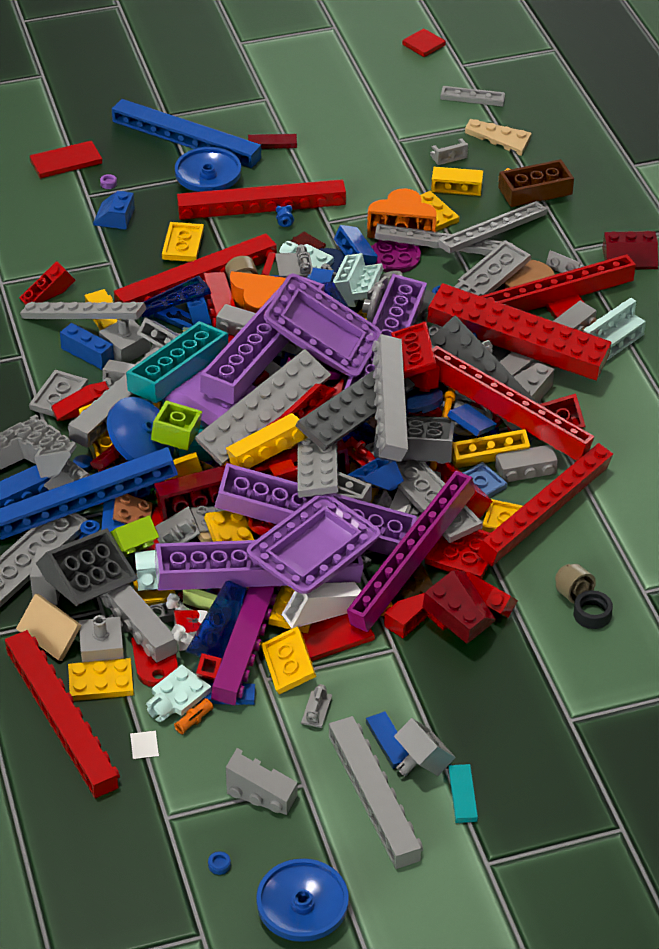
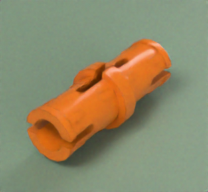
M205 698L196 707L190 708L186 715L174 724L175 729L180 734H184L194 724L200 723L201 718L213 710L214 707L211 701Z

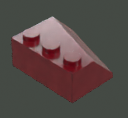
M452 570L424 593L422 607L467 644L495 622V617L464 571Z

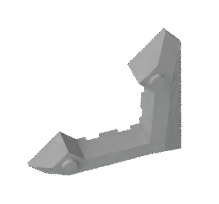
M35 414L30 417V420L20 422L0 432V470L25 458L37 465L41 478H55L59 476L77 446L75 442H70L67 436H61L60 431L50 424L48 425L43 419L39 420Z

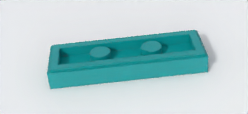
M470 764L449 765L448 772L455 823L477 822L478 815Z

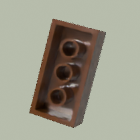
M561 159L505 170L499 173L498 188L510 207L573 194L574 177Z

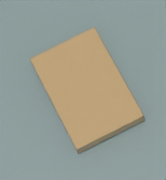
M35 594L16 629L19 632L28 630L32 637H36L42 649L57 660L63 661L82 625L40 594Z

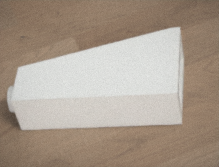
M355 582L324 583L307 594L294 591L282 616L291 628L347 614V609L359 595L361 589Z

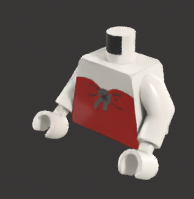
M170 593L166 598L167 608H175L174 627L171 633L174 634V639L177 640L179 651L191 648L197 649L201 646L209 645L211 643V633L222 632L221 620L209 621L207 611L191 610L182 603H178L180 598L175 593Z

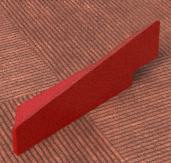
M316 383L279 418L268 425L291 413L299 419L303 418L325 403L337 389Z

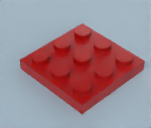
M479 529L451 543L441 536L427 554L425 564L449 572L452 570L469 572L482 579L489 564L480 558L477 553L482 540L490 532Z

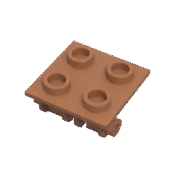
M129 494L115 498L113 520L128 524L149 515L151 517V502Z

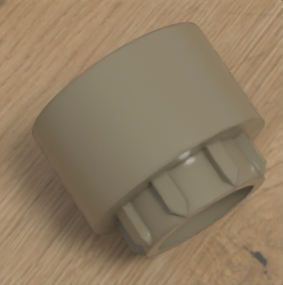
M248 256L234 257L225 266L229 283L231 271L258 274L253 259Z
M567 564L561 567L555 577L557 591L571 603H575V599L579 594L585 591H594L596 585L595 577L579 564Z

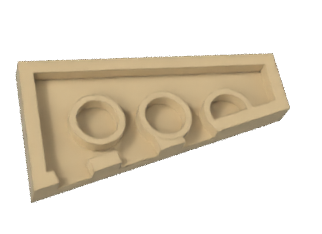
M470 119L465 127L466 134L481 140L488 139L491 144H500L504 146L505 150L510 151L512 149L517 151V154L522 156L532 134L524 130L486 123L476 119Z

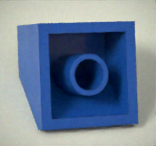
M116 191L101 203L93 225L127 229L135 209L134 193Z
M376 458L348 474L351 477L371 484L372 488H378L379 490H394L398 488V484L404 481L396 461L390 459Z

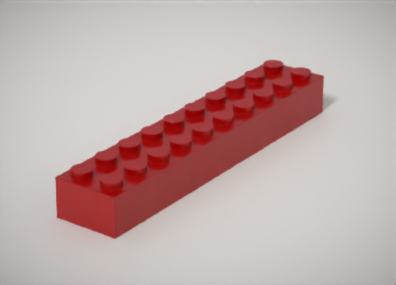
M444 283L441 284L428 307L427 322L443 327L456 315L472 333H476L478 340H489L495 346L597 381L609 357L612 343L609 340Z

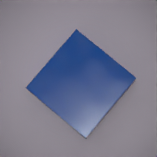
M469 404L454 408L447 415L475 436L494 430L497 423Z

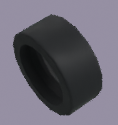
M585 591L575 599L573 616L576 622L583 627L589 629L603 628L611 620L613 603L602 592ZM591 604L601 607L605 612L591 615L584 612L581 608Z

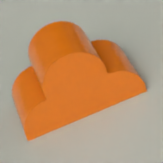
M406 188L394 190L388 195L387 199L377 200L370 204L368 208L367 238H375L377 223L436 232V210L429 204L421 203L420 194L414 190Z
M231 271V295L235 306L257 313L283 284L286 278Z

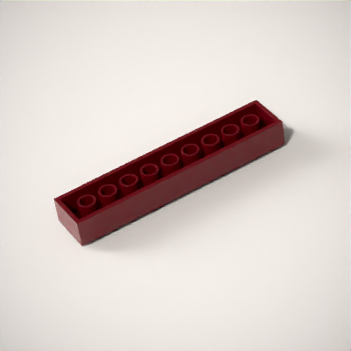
M343 439L337 442L338 471L348 475L350 473L348 448ZM298 447L283 450L251 467L250 470L271 475L270 465L289 459L296 466L298 465ZM226 465L154 483L158 510L162 521L188 506L189 508L215 506Z

